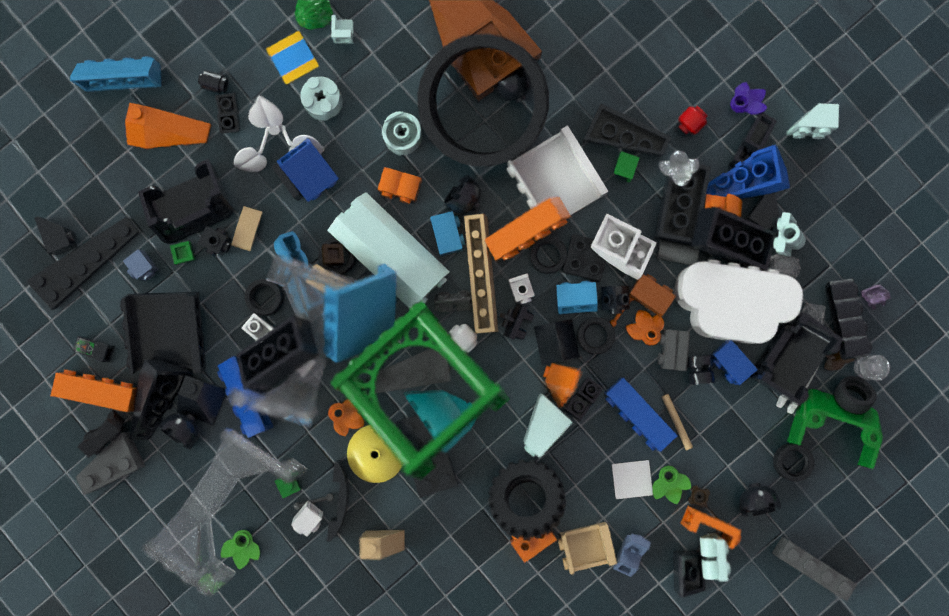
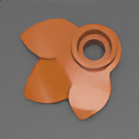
M638 310L635 318L636 323L625 327L627 333L634 340H642L646 345L653 346L658 344L661 339L660 332L664 328L662 316L655 315L652 317L647 311ZM648 333H653L655 337L650 338Z
M348 399L343 403H334L329 407L328 416L333 421L334 430L338 434L346 436L349 428L359 429L364 426L362 416ZM341 410V415L335 416V411Z

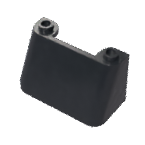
M209 159L195 166L196 177L162 192L158 187L149 186L138 192L148 226L162 242L167 244L175 243L233 214L229 198Z
M799 312L793 320L781 324L755 364L758 370L750 377L790 402L800 406L809 397L808 389L806 388L809 380L826 355L836 354L840 350L843 338L805 312Z

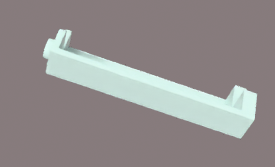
M366 192L357 197L345 213L341 212L328 229L374 275L378 274V266L386 264L396 271V296L408 308L420 301L425 304L428 301L427 295L435 287L441 288L447 281L445 277L450 271Z

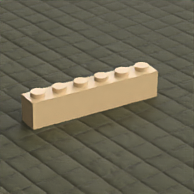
M484 214L464 216L475 333L499 332L491 251L484 239L489 237L488 218Z

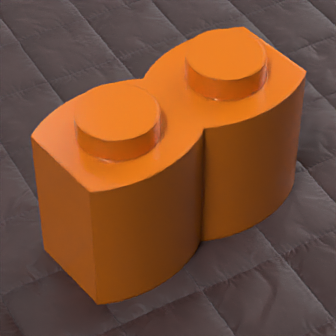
M384 167L378 191L381 192L383 197L392 199L393 196L399 197V201L410 204L411 201L416 202L422 179L415 175Z

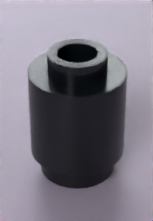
M205 70L203 73H200L198 84H200L201 89L220 94L221 92L226 93L229 79L222 74Z

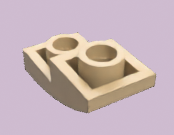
M243 207L232 246L251 251L263 216L262 211Z

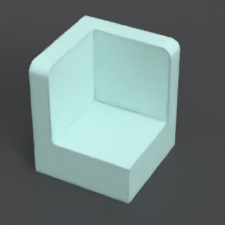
M332 15L331 37L334 43H353L352 20H338L336 15Z

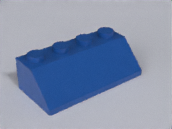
M233 356L219 364V371L217 373L220 380L224 381L227 387L225 392L227 397L232 399L235 416L240 418L242 433L250 438L274 428L260 394L243 389L237 357Z

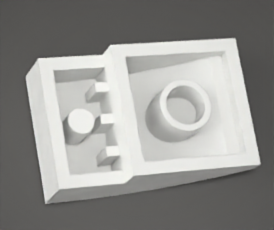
M606 214L591 248L608 263L638 280L643 275L657 242L641 235V230Z

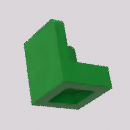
M621 151L616 161L617 165L614 174L627 178L626 182L630 183L640 157Z

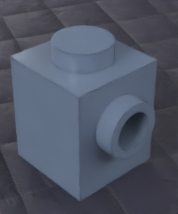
M140 249L123 260L128 267V274L133 279L147 281L154 277V272L158 270L147 253Z

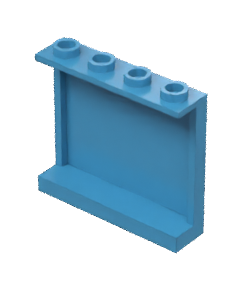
M386 264L378 266V274L337 290H334L329 285H325L324 353L335 363L364 352L368 345L374 344L379 339L382 332L394 326L396 271Z

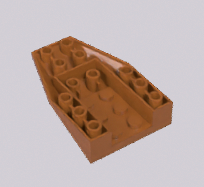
M429 0L443 47L453 40L467 35L492 34L507 38L523 47L536 61L541 59L542 50L513 16L495 1ZM489 48L469 51L451 63L478 101L493 92L494 86L498 82L503 81L523 67L513 56L505 51Z

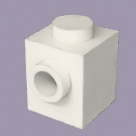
M307 501L294 516L291 524L293 529L299 534L303 533L305 536H308L311 531L314 533L321 524L323 511L310 501Z

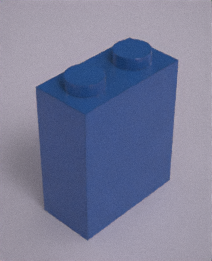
M308 138L277 161L281 169L308 202L317 199L322 191L333 187L339 179Z

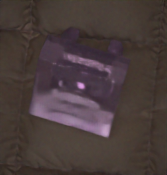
M880 284L861 291L862 298L868 302V305L873 310L876 309V304L880 303L882 306H885L886 300L890 299V292Z

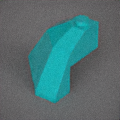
M444 390L406 391L403 393L434 439L472 405L471 402L466 403L463 399ZM476 419L444 447L442 451L444 453L457 443L472 428Z

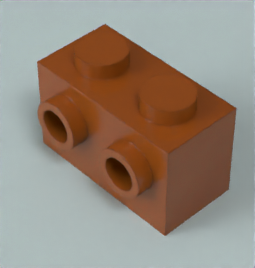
M643 274L630 290L629 297L658 316H663L676 295L672 293L673 290L668 286L657 284V280L649 274L645 276Z

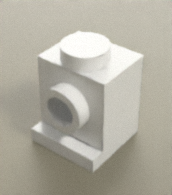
M528 274L509 279L508 282L515 302H520L521 305L531 302V298L535 295ZM520 286H524L526 288L525 293L519 292Z

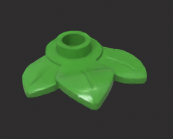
M664 466L659 471V478L653 483L652 493L656 500L665 495L669 501L678 504L681 499L682 490L691 489V483L689 478L684 474L678 473L676 468ZM667 472H671L672 474L671 478L666 479L665 474Z
M247 530L236 532L233 539L227 540L221 549V558L233 556L234 563L238 569L245 567L250 558L259 560L260 548L253 541L252 534ZM241 536H244L246 538L245 543L241 542Z

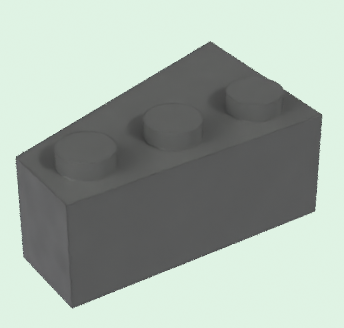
M130 432L121 433L76 476L84 495L101 489L146 467L134 440L130 439Z

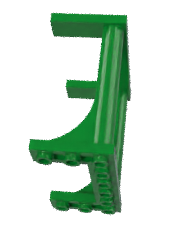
M422 301L412 305L404 317H399L391 329L382 332L374 344L368 345L360 357L351 360L349 366L344 371L338 372L331 382V385L336 390L342 392L400 460L404 465L403 471L407 475L420 480L436 467L431 459L488 407L497 412L510 400L497 384L494 385L445 331L438 323L437 317ZM413 327H417L419 330L418 338L415 341H411L409 338V332ZM424 333H427L425 336L429 338L426 342L422 341ZM404 336L405 341L399 344L398 341ZM410 346H425L438 351L480 396L473 405L420 453L414 449L386 416L376 396V380L384 362L398 350ZM375 363V368L373 370H369L368 368L373 366L372 364ZM363 373L370 374L371 381L365 383L359 376ZM367 388L371 389L368 395L365 390L364 392L362 390Z

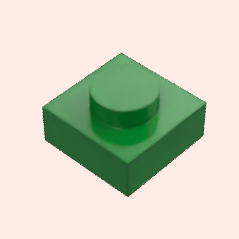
M190 241L170 246L175 265L195 260Z
M294 472L275 480L282 498L301 490Z

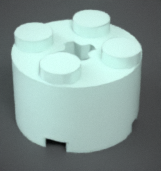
M311 77L301 90V102L313 118L324 121L336 116L340 112L343 103L342 96L337 85L331 79Z
M401 111L392 113L386 118L382 128V136L387 147L397 155H407L414 152L422 142V131L417 118L412 114ZM403 131L405 135L401 136L399 132Z

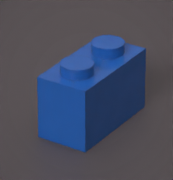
M732 340L725 341L710 354L713 356V365L717 369L721 368L724 371V377L730 384L741 385L758 370Z

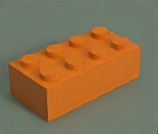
M551 197L490 235L484 241L495 260L503 259L505 261L518 255V250L521 251L534 245L535 239H543L550 235L551 229H559L568 223L567 219L571 215L560 197Z

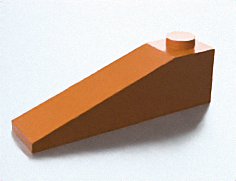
M129 103L125 119L127 144L144 149L207 143L211 128L210 123L134 103Z
M551 363L550 367L546 366L543 377L546 378L545 383L556 406L562 408L564 403L567 402V398L574 392L581 371Z

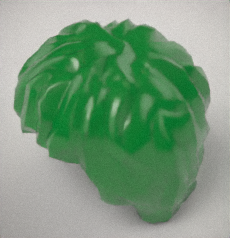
M298 0L295 7V17L301 27L305 29H318L330 24L333 10L329 0Z

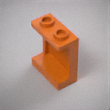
M687 506L680 523L685 528L696 533L700 522L723 531L721 538L727 542L729 548L734 549L735 545L739 544L741 530L725 521Z

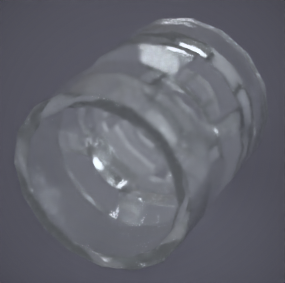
M868 355L856 360L854 371L863 380H882L888 376L890 364L883 356Z

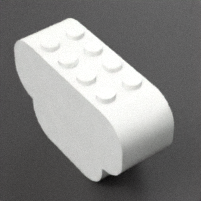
M708 260V262H698L683 269L676 279L674 294L676 295L677 303L683 309L691 311L690 323L697 334L707 338L725 341L732 340L733 342L743 344L766 342L775 335L778 323L793 320L799 314L802 305L803 292L800 284L790 276L779 274L780 271L768 269L767 271H760L759 267L748 266V268H740V264L728 263V265H721V261Z

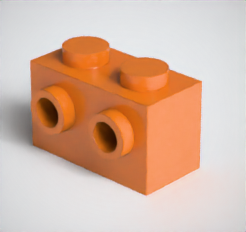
M553 532L548 535L546 533L541 535L542 538L536 539L533 537L530 540H524L522 537L518 539L512 536L510 542L524 563H526L557 539Z

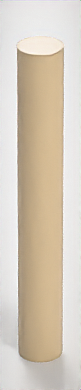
M669 394L661 396L685 450L693 448Z

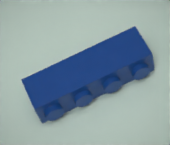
M621 377L604 393L607 396L605 400L612 407L616 406L620 410L618 414L624 421L627 422L629 420L634 425L632 429L638 436L643 435L647 439L645 443L652 451L656 449L661 452L677 437L676 433L624 378Z

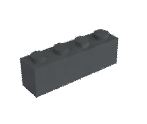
M781 537L772 554L845 601H848L857 586L856 583L784 537Z

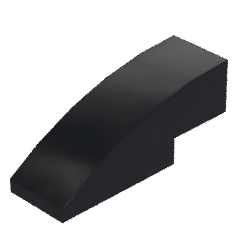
M765 113L758 114L728 166L734 168L740 161L743 162L751 157V154L755 151L763 149L777 120Z

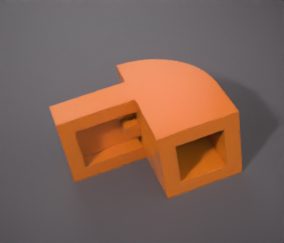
M706 194L704 208L718 207L741 217L742 200L732 194H727L726 197Z

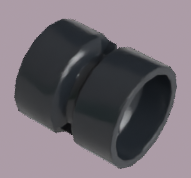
M712 355L688 357L687 367L691 370L688 374L689 385L715 383L714 371L711 370V367L714 366Z

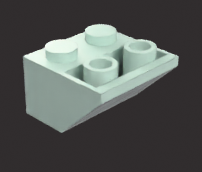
M819 103L787 131V135H793V138L797 139L805 138V136H812L813 139L825 138V136L838 128L839 104Z

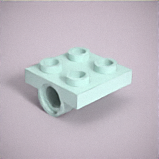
M782 212V217L778 218L777 229L779 230V235L775 237L774 249L782 258L790 259L792 250L801 249L806 242V238L796 225L797 221L792 214Z
M707 533V535L701 536V556L707 557L702 558L703 578L728 581L730 565L729 562H726V554L729 552L727 542L716 533Z

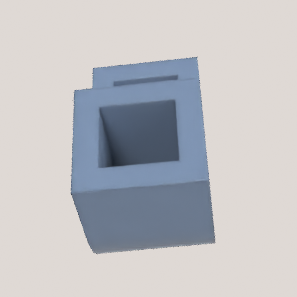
M627 534L616 557L617 564L614 565L613 569L630 577L638 571L642 555L649 549L651 542L645 540L640 535L632 534L630 536Z

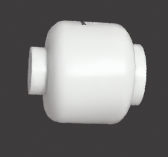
M456 324L449 331L450 336L464 352H470L478 343L477 334L467 324L460 326Z

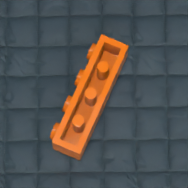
M64 369V372L55 374L50 396L124 412L134 411L137 388L133 387V383L121 382V384H116L114 379L102 378V380H97L95 375L83 374V376H78L76 371Z

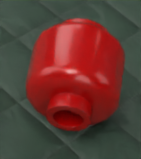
M690 106L678 117L681 124L678 127L686 135L688 133L696 135L707 124L706 118L708 116L700 107Z

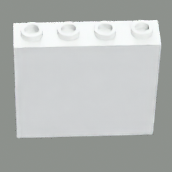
M568 125L562 128L558 134L513 161L509 160L507 164L508 168L506 169L511 178L515 177L518 182L516 184L521 194L525 193L528 200L526 202L530 209L548 198L560 197L570 215H573L608 192Z

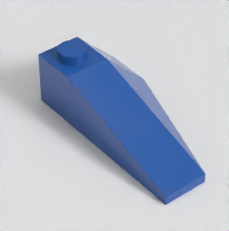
M773 145L755 151L751 154V157L743 162L740 161L735 165L736 167L710 181L706 194L722 197L732 194L743 199L771 194L790 188L787 168L778 147Z

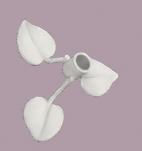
M258 96L255 104L249 111V120L256 127H266L261 147L258 152L252 147L241 149L234 158V166L247 172L263 170L266 167L267 159L261 154L269 133L277 135L282 131L287 144L291 146L289 152L307 138L320 154L324 151V147L315 138L308 135L297 136L291 142L285 126L282 125L283 115L281 111L265 98Z

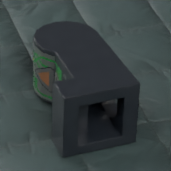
M77 336L73 351L100 362H110L115 346L87 337Z

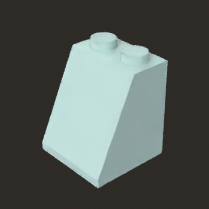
M540 394L537 398L523 440L525 450L531 456L537 455L539 458L572 423L543 394Z

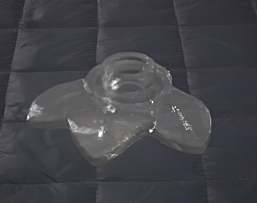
M676 150L672 153L670 161L659 162V168L663 175L672 177L676 184L685 185L690 181L692 174L698 171L699 161L695 158L688 159L685 152Z

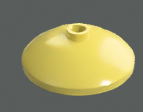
M370 425L358 430L348 444L347 460L349 466L364 481L371 483L385 482L393 478L403 466ZM372 451L378 452L377 458L372 457Z

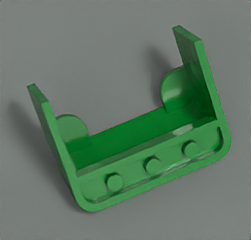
M808 389L809 397L805 403L797 407L787 442L801 445L806 427L820 428L824 424L826 416L863 428L861 440L864 446L858 465L874 469L883 440L878 412L874 408H870L864 414H853L839 406L834 395L816 389Z

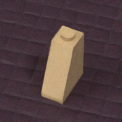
M366 530L360 538V559H382L405 550V530Z

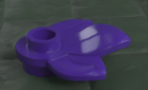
M746 82L738 85L735 89V96L730 102L731 109L737 113L747 112L752 115L763 113L767 110V106L762 103L766 90H750Z

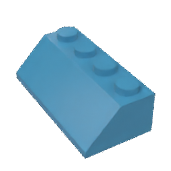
M148 56L138 60L133 58H123L122 61L104 59L103 62L86 60L84 63L76 64L70 76V81L84 91L161 87L160 64L153 57Z

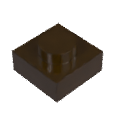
M342 244L322 245L323 265L344 264Z

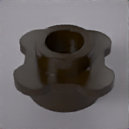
M697 485L692 486V493L688 498V502L692 505H700L702 508L706 507L710 495L709 489H701Z

